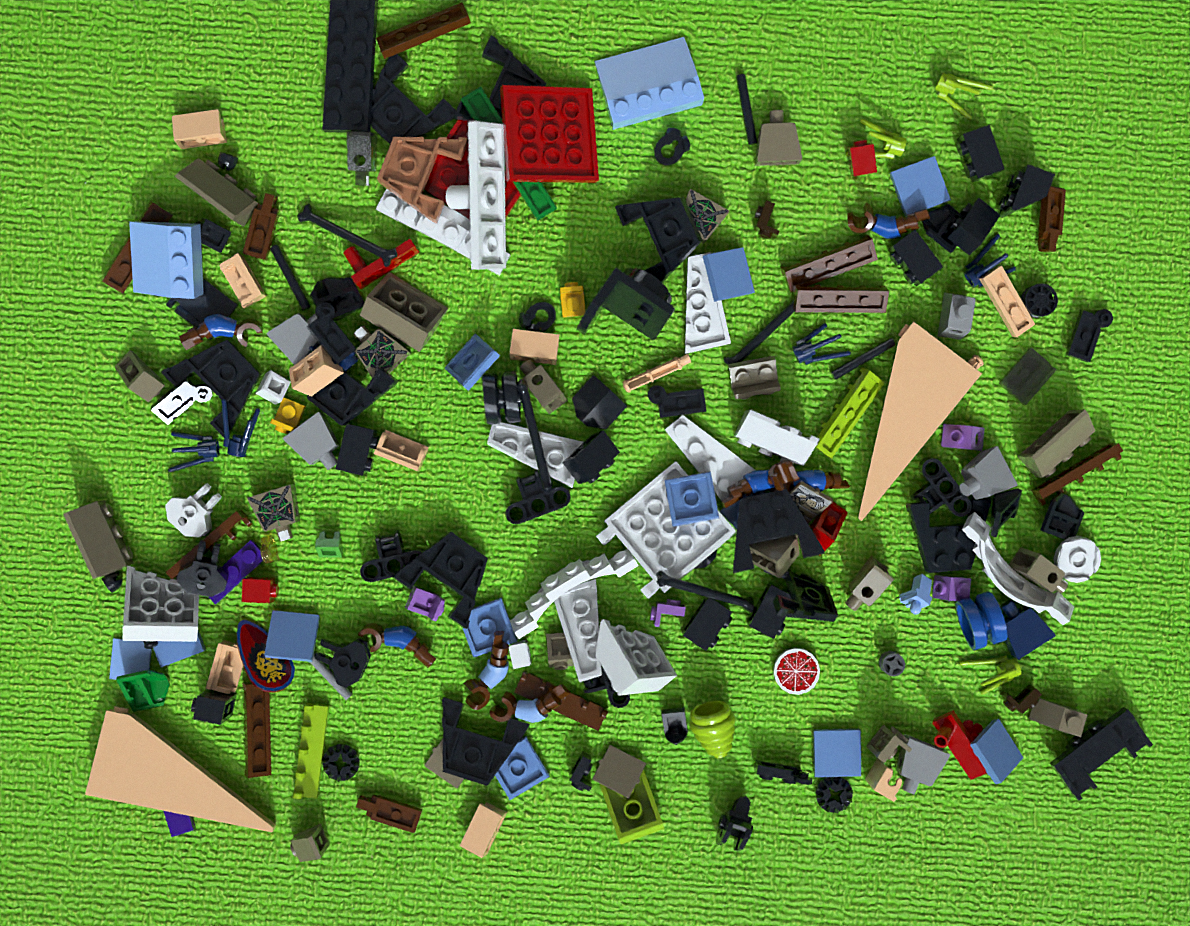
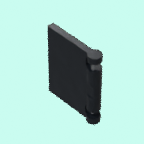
M203 279V295L194 299L171 298L166 304L171 309L177 301L180 305L174 312L197 328L204 321V318L213 314L230 317L239 306L205 279Z

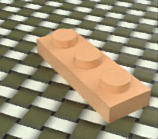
M1002 265L996 266L979 278L1012 337L1020 336L1035 325Z

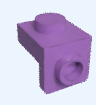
M935 575L932 597L947 601H959L970 598L971 578Z
M413 586L405 608L425 615L433 621H437L444 611L445 600L436 593Z
M667 599V602L657 601L656 607L652 606L650 620L654 621L655 627H659L661 613L685 616V605L680 604L681 601L676 599Z

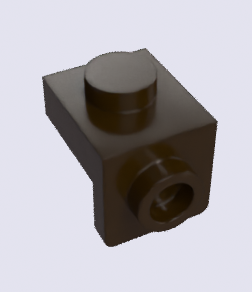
M766 200L763 206L759 205L754 218L758 220L754 230L758 232L760 237L770 240L771 237L776 238L778 236L779 230L767 226L775 203Z
M1029 684L1014 699L1004 691L1000 694L1005 699L1002 703L1011 712L1016 710L1021 714L1027 709L1035 707L1039 702L1038 698L1042 696L1035 687Z

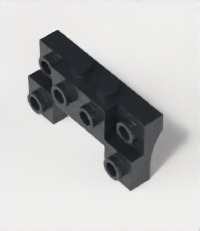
M1122 707L1107 720L1101 719L1100 721L1092 722L1088 726V730L1081 737L1074 736L1071 738L1070 744L1065 747L1067 750L1050 762V765L1073 797L1080 801L1083 799L1081 797L1083 792L1089 788L1093 790L1097 788L1088 774L1092 773L1123 748L1129 756L1135 759L1138 756L1136 754L1138 750L1145 745L1151 747L1153 744L1129 709Z

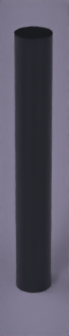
M739 74L736 76L748 145L757 144V137L745 74Z
M279 245L272 246L270 250L303 311L309 309L311 306Z
M889 338L830 373L833 379L836 380L896 346L892 338Z

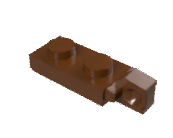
M1050 186L1047 197L1041 199L1038 232L1039 252H1056V242L1063 231L1066 195L1064 188Z
M265 193L263 205L258 204L257 208H254L243 254L267 261L279 217V209L275 208L278 197Z
M360 795L356 804V808L367 811L366 816L371 817V820L411 833H415L423 810L380 795H372V798Z

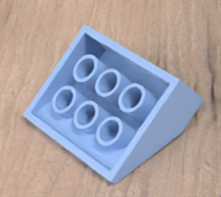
M684 37L594 61L613 130L702 106L704 95Z

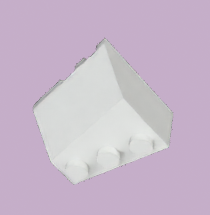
M752 410L744 412L734 437L739 438L737 443L749 448L751 445H755L760 448V453L769 457L775 454L781 457L780 462L789 460L793 465L794 463L804 465L819 441L814 436L803 437L801 436L802 432L786 425L780 426V422Z
M127 565L123 641L197 642L199 595L187 593L175 579L166 580L156 577L155 573H142L136 571L134 567Z
M605 619L600 622L596 656L618 695L659 691L677 676L654 636L636 630L632 633L628 632L625 626L619 624L616 627L611 626L610 621Z

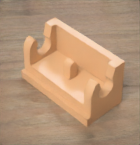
M218 109L172 116L174 141L180 149L227 143L224 119H221Z
M237 253L219 265L243 309L266 297L265 292L243 255Z
M513 329L510 360H531L534 363L556 365L559 334Z
M319 346L289 369L292 389L313 396L343 374V368L338 364H334L324 348Z
M385 430L380 437L374 454L415 471H420L429 447Z
M225 640L218 643L206 689L227 694L236 692L243 669L236 643Z
M878 758L865 778L874 791L893 802L897 799L895 796L902 785L901 778H898L892 786L888 783L893 775V770L888 768Z
M487 802L485 804L480 803L460 846L483 858L488 854L507 812Z

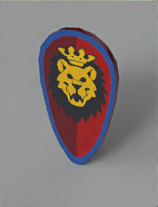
M248 620L240 621L236 633L237 646L249 680L256 688L264 692L275 693L283 691L294 678L295 667L292 660L266 658L264 653L268 633L255 623Z

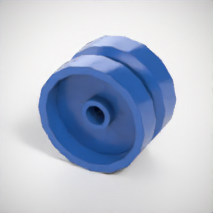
M991 592L978 594L975 602L970 598L956 602L958 621L963 635L972 650L986 647L988 640L993 644L1007 640L1005 620L1000 606Z

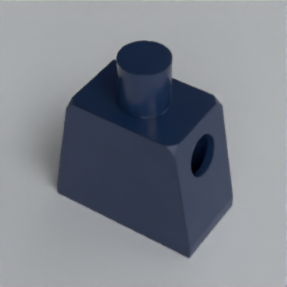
M1008 600L1000 606L1006 615L1004 618L1007 628V640L1005 643L1012 657L1019 660L1056 636L1032 608L1024 605L1018 609L1013 600Z

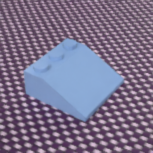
M130 221L133 292L170 298L191 299L203 295L200 224Z

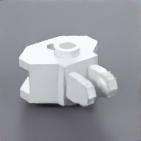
M208 483L202 486L195 495L188 498H171L165 505L167 520L184 536H206L212 530L210 514L213 512L212 508L219 502L222 496L217 493L207 503H204L201 499L211 488Z

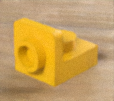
M578 282L565 283L564 287L560 288L563 318L583 316L586 312L583 286H578Z
M283 397L274 419H271L270 423L276 425L275 430L288 434L289 431L292 432L299 426L306 406Z

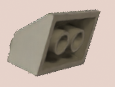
M198 158L175 175L177 179L243 227L252 217L254 208L256 209L259 204L255 201L256 195L246 188L241 191L236 187L238 182L228 174L224 177L217 172L219 167L209 160L204 163Z
M388 272L367 296L360 316L420 352L431 339L448 308Z
M1085 409L1069 410L1017 457L1035 477H1049L1056 471V465L1061 461L1069 460L1074 455L1073 450L1078 446H1084L1091 440L1090 435L1095 432L1088 412Z
M105 500L96 501L63 514L93 579L106 576L127 567V565L134 564L132 550L129 546L125 545L122 539L124 536L123 531L115 523L112 517L114 516L113 509Z

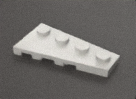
M711 252L687 258L685 354L731 344L722 301L714 302L703 260V256L711 254Z
M684 415L665 429L699 473L711 471L714 491L721 501L730 496L727 490L728 487L733 484L739 485L738 481L742 480L744 475L755 470Z
M503 422L491 426L487 445L538 470L527 428ZM538 431L549 476L573 488L575 479L562 462L583 442Z
M596 579L578 584L554 601L579 682L602 675L601 663L596 656L599 620Z

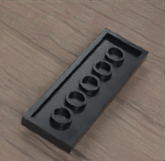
M330 0L322 126L324 132L370 133L378 0Z

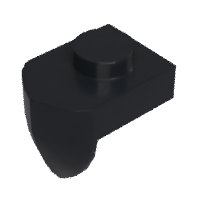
M685 707L662 709L665 737L670 743L678 745L688 735Z

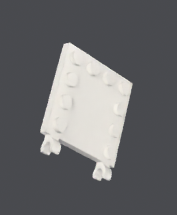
M676 461L605 520L608 527L596 536L603 545H606L617 535L652 577L653 580L641 589L647 598L655 594L659 588L664 593L671 588L670 586L660 587L657 584L656 574L658 571L662 570L668 576L681 580L737 533L719 511V519L676 527L672 526L665 480L688 476Z

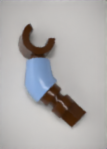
M504 631L494 632L492 654L487 661L486 667L478 676L480 680L470 679L463 683L472 692L471 695L467 696L465 702L474 710H479L486 706L490 699V692L487 688L492 689L507 674L509 662L507 661L509 645L503 642Z
M560 684L540 699L519 700L517 703L515 696L506 691L502 697V703H505L508 709L494 705L489 713L491 718L498 722L509 720L513 714H515L516 718L531 723L539 722L548 717V713L552 709L562 704L561 700L568 696L570 692L566 686Z

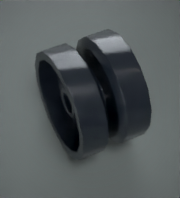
M516 370L503 373L502 387H499L498 376L495 372L484 373L482 382L487 424H500L502 421V409H504L506 420L509 423L521 422L520 407H522V402L516 387L518 383Z

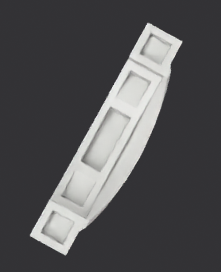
M388 189L385 190L376 207L377 211L429 236L470 259L471 238L469 234L470 220L444 205L438 222L434 223ZM506 252V263H507V261L509 260V258H510V256H511V255H510L509 253H507V252ZM504 268L488 270L500 276Z
M975 512L968 516L962 530L975 542L972 550L982 559L984 564L983 571L993 583L1014 601L1032 607L1038 613L1047 610L1062 625L1068 623L1074 606L1058 591L1054 594L1032 584L1014 571L993 545L989 536L991 527Z
M626 549L616 553L609 560L605 554L587 561L579 559L568 564L554 575L547 577L545 581L540 583L542 587L538 593L525 602L528 610L517 614L510 620L513 631L518 639L538 628L537 620L542 613L569 589L604 575L617 574L618 577H621L639 566L632 553Z

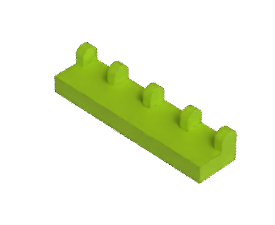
M863 367L859 370L861 375L854 385L849 384L847 387L849 392L840 405L835 404L834 408L836 411L829 421L821 424L823 429L817 436L819 441L815 448L831 459L885 383L873 372Z
M304 704L298 764L295 774L296 781L293 798L302 799L303 797L317 799L319 796L330 705Z

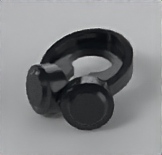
M668 128L665 136L655 146L654 155L657 162L665 166L675 164L681 159L684 152L690 150V141L687 136H682L680 130ZM673 141H678V145L674 148V155L671 158L663 157L661 154L662 147L670 145Z
M547 302L536 303L527 312L520 313V327L526 328L527 331L543 332L554 323L556 311ZM538 310L547 312L548 320L546 322L539 321L537 324H531V320L536 317Z

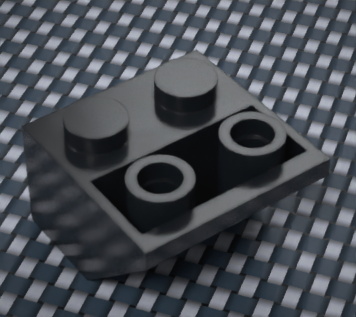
M1029 164L1011 174L1006 184V187H1008L1007 194L1001 198L998 205L1000 217L1004 218L1047 197L1055 174Z

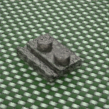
M1028 348L1001 379L999 384L1023 405H1027L1057 369L1053 368L1033 348Z

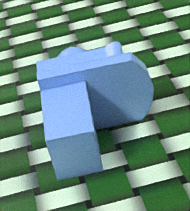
M920 574L914 577L912 590L900 594V603L905 604L907 608L910 607L912 614H919L923 607L930 605L932 601L930 596L932 580Z

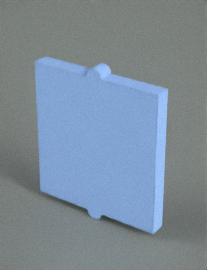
M114 638L109 679L116 680L117 676L150 670L152 649L144 648L143 641H123V639Z

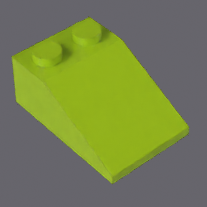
M644 769L639 777L640 782L636 783L629 798L600 784L621 845L664 829Z

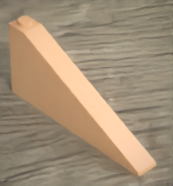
M915 322L911 326L906 324L898 334L901 338L898 341L858 519L861 521L982 374Z
M114 706V709L106 710L85 795L268 832L275 830L276 824L136 714L129 713L128 708Z

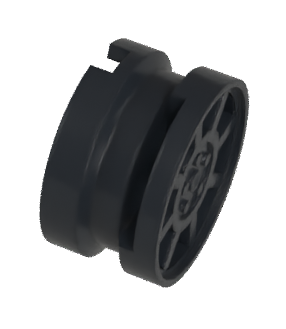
M1036 284L1028 287L1020 297L1032 318L1051 314L1058 303L1056 291L1047 284Z

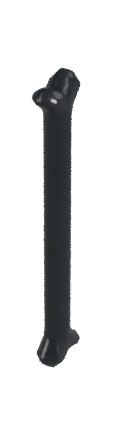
M306 204L303 212L297 215L299 222L310 221L381 257L385 267L390 266L391 260L398 256L395 248L384 249L313 213L310 204Z
M794 300L735 356L724 357V363L742 362L795 312L793 309Z
M519 379L516 387L520 394L542 482V490L548 493L551 491L553 484L550 480L528 392L527 381Z
M662 570L656 574L657 584L660 587L670 586L741 606L749 613H752L755 609L752 597L743 598L668 576Z

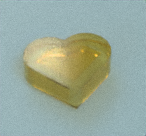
M273 536L262 537L260 551L263 561L265 563L279 561Z

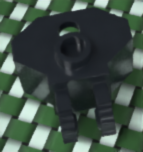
M200 540L195 559L181 566L177 582L187 593L212 597L225 591L229 575L219 565L220 560L218 556L221 544L215 543L212 550V558L203 557L206 541Z
M358 638L347 645L343 643L339 645L326 639L321 640L320 644L324 648L335 651V654L332 658L324 653L316 652L314 657L329 665V668L334 672L338 685L346 688L363 677L371 658L367 641ZM354 662H357L359 664V667H356L354 665Z
M746 796L734 800L732 809L725 812V815H721L716 835L717 845L725 844L729 835L735 836L734 851L739 852L744 849L753 831V825H751L752 817L748 816L751 802Z

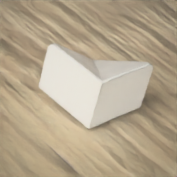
M270 370L264 375L256 394L273 404H278L282 401L291 382Z
M522 640L510 645L509 651L513 669L530 666L532 660L528 641Z

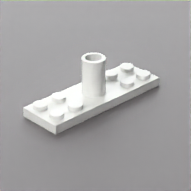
M472 121L469 122L468 130L470 185L449 186L446 191V202L451 209H470L471 269L506 268L503 124Z

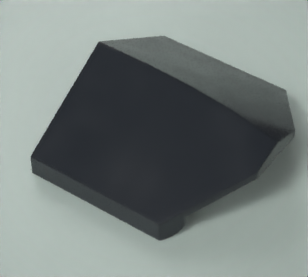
M946 204L941 208L929 211L930 218L921 222L926 234L951 254L957 245L948 239L952 232L950 226L962 215L951 205Z
M328 277L318 281L310 293L315 307L321 303H329L333 306L335 314L332 319L334 321L341 320L364 306V301L351 277Z
M594 375L572 398L576 417L587 427L607 429L627 407Z
M1017 488L994 494L991 510V536L996 538L1001 526L1010 517L1014 518L1017 515L1022 494L1021 489Z
M1059 493L1051 500L1040 531L1065 540L1069 537H1074L1078 532L1084 512L1082 509H1079L1070 496Z

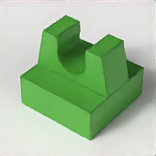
M325 531L320 532L315 544L319 558H342L343 548L340 532H334L333 539H327Z

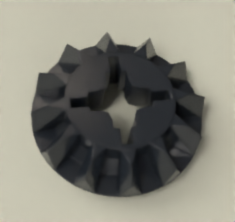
M336 744L330 747L324 754L322 759L323 771L326 772L329 778L338 782L348 781L359 769V756L351 746ZM342 754L343 762H346L347 765H344L339 772L338 765L333 762L338 761Z
M826 777L818 784L816 800L820 807L827 812L838 814L842 810H847L849 804L852 803L853 791L848 781L844 778ZM829 787L835 792L840 790L838 794L840 802L834 798L829 799L831 797Z

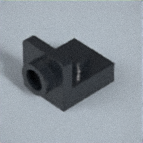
M207 219L197 220L195 224H200L201 243L221 253L232 232Z
M584 751L570 772L569 781L572 782L571 785L580 791L584 789L590 791L592 783L582 776L589 774L593 764L590 763L591 755Z

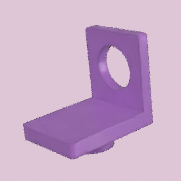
M944 424L941 447L982 451L984 428ZM978 433V442L976 444L975 438L976 434Z

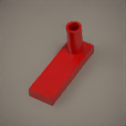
M408 239L395 248L398 256L391 260V264L388 267L383 265L381 257L367 266L355 246L347 248L343 254L355 272L351 278L362 290L420 253L413 241Z
M953 710L934 718L932 723L938 731L934 738L936 746L940 748L948 746L970 780L987 774L981 761L974 754L970 746L974 741L955 711Z

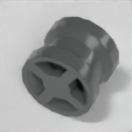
M885 651L879 657V667L889 676H898L904 671L905 660L898 653Z

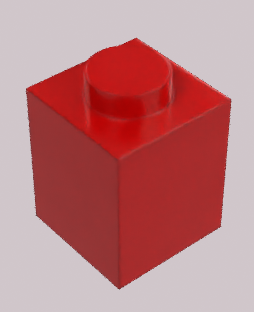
M867 139L853 141V146L848 147L851 175L859 176L876 173L877 165L874 144L867 143Z
M243 578L241 602L271 603L275 601L279 593V585L275 584L276 578Z

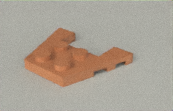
M393 137L377 177L378 183L429 220L437 223L444 207V201L423 195L422 193L437 155L440 154L461 161L468 145V138L447 139V137H438V139H424V137Z

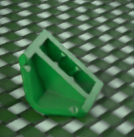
M144 670L116 677V681L133 712L164 706L170 686L168 677L165 674Z

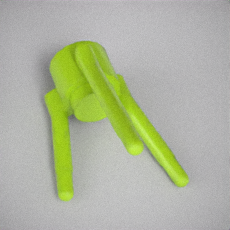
M943 72L934 90L939 91L937 97L944 99L968 120H971L972 116L952 100L948 93L953 95L956 88L979 95L980 90L970 86L992 90L993 86Z
M860 119L862 124L880 132L869 131L870 136L884 141L883 149L886 152H875V157H885L893 160L894 155L902 156L906 146V138L900 137L899 134L892 133L865 119Z
M1005 655L999 658L960 661L959 664L1000 663L997 666L998 675L980 683L981 686L991 684L981 690L980 693L984 695L1022 674L1016 658L1008 660Z

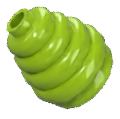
M709 701L696 706L690 713L689 725L695 738L700 742V745L708 755L715 758L727 756V752L732 749V741L734 739L735 714L731 711L730 706L723 701Z

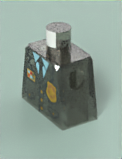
M347 131L348 171H355V185L369 186V172H376L377 134ZM361 156H364L365 158L364 165H360L359 159Z

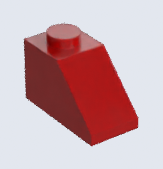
M834 502L823 510L810 525L824 552L835 542L848 514L846 510Z

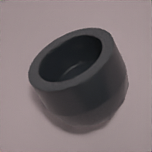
M220 152L218 157L220 168L224 169L226 167L227 171L233 170L237 165L238 157Z
M116 572L102 577V581L111 593L118 590L123 583V579H115L119 576Z

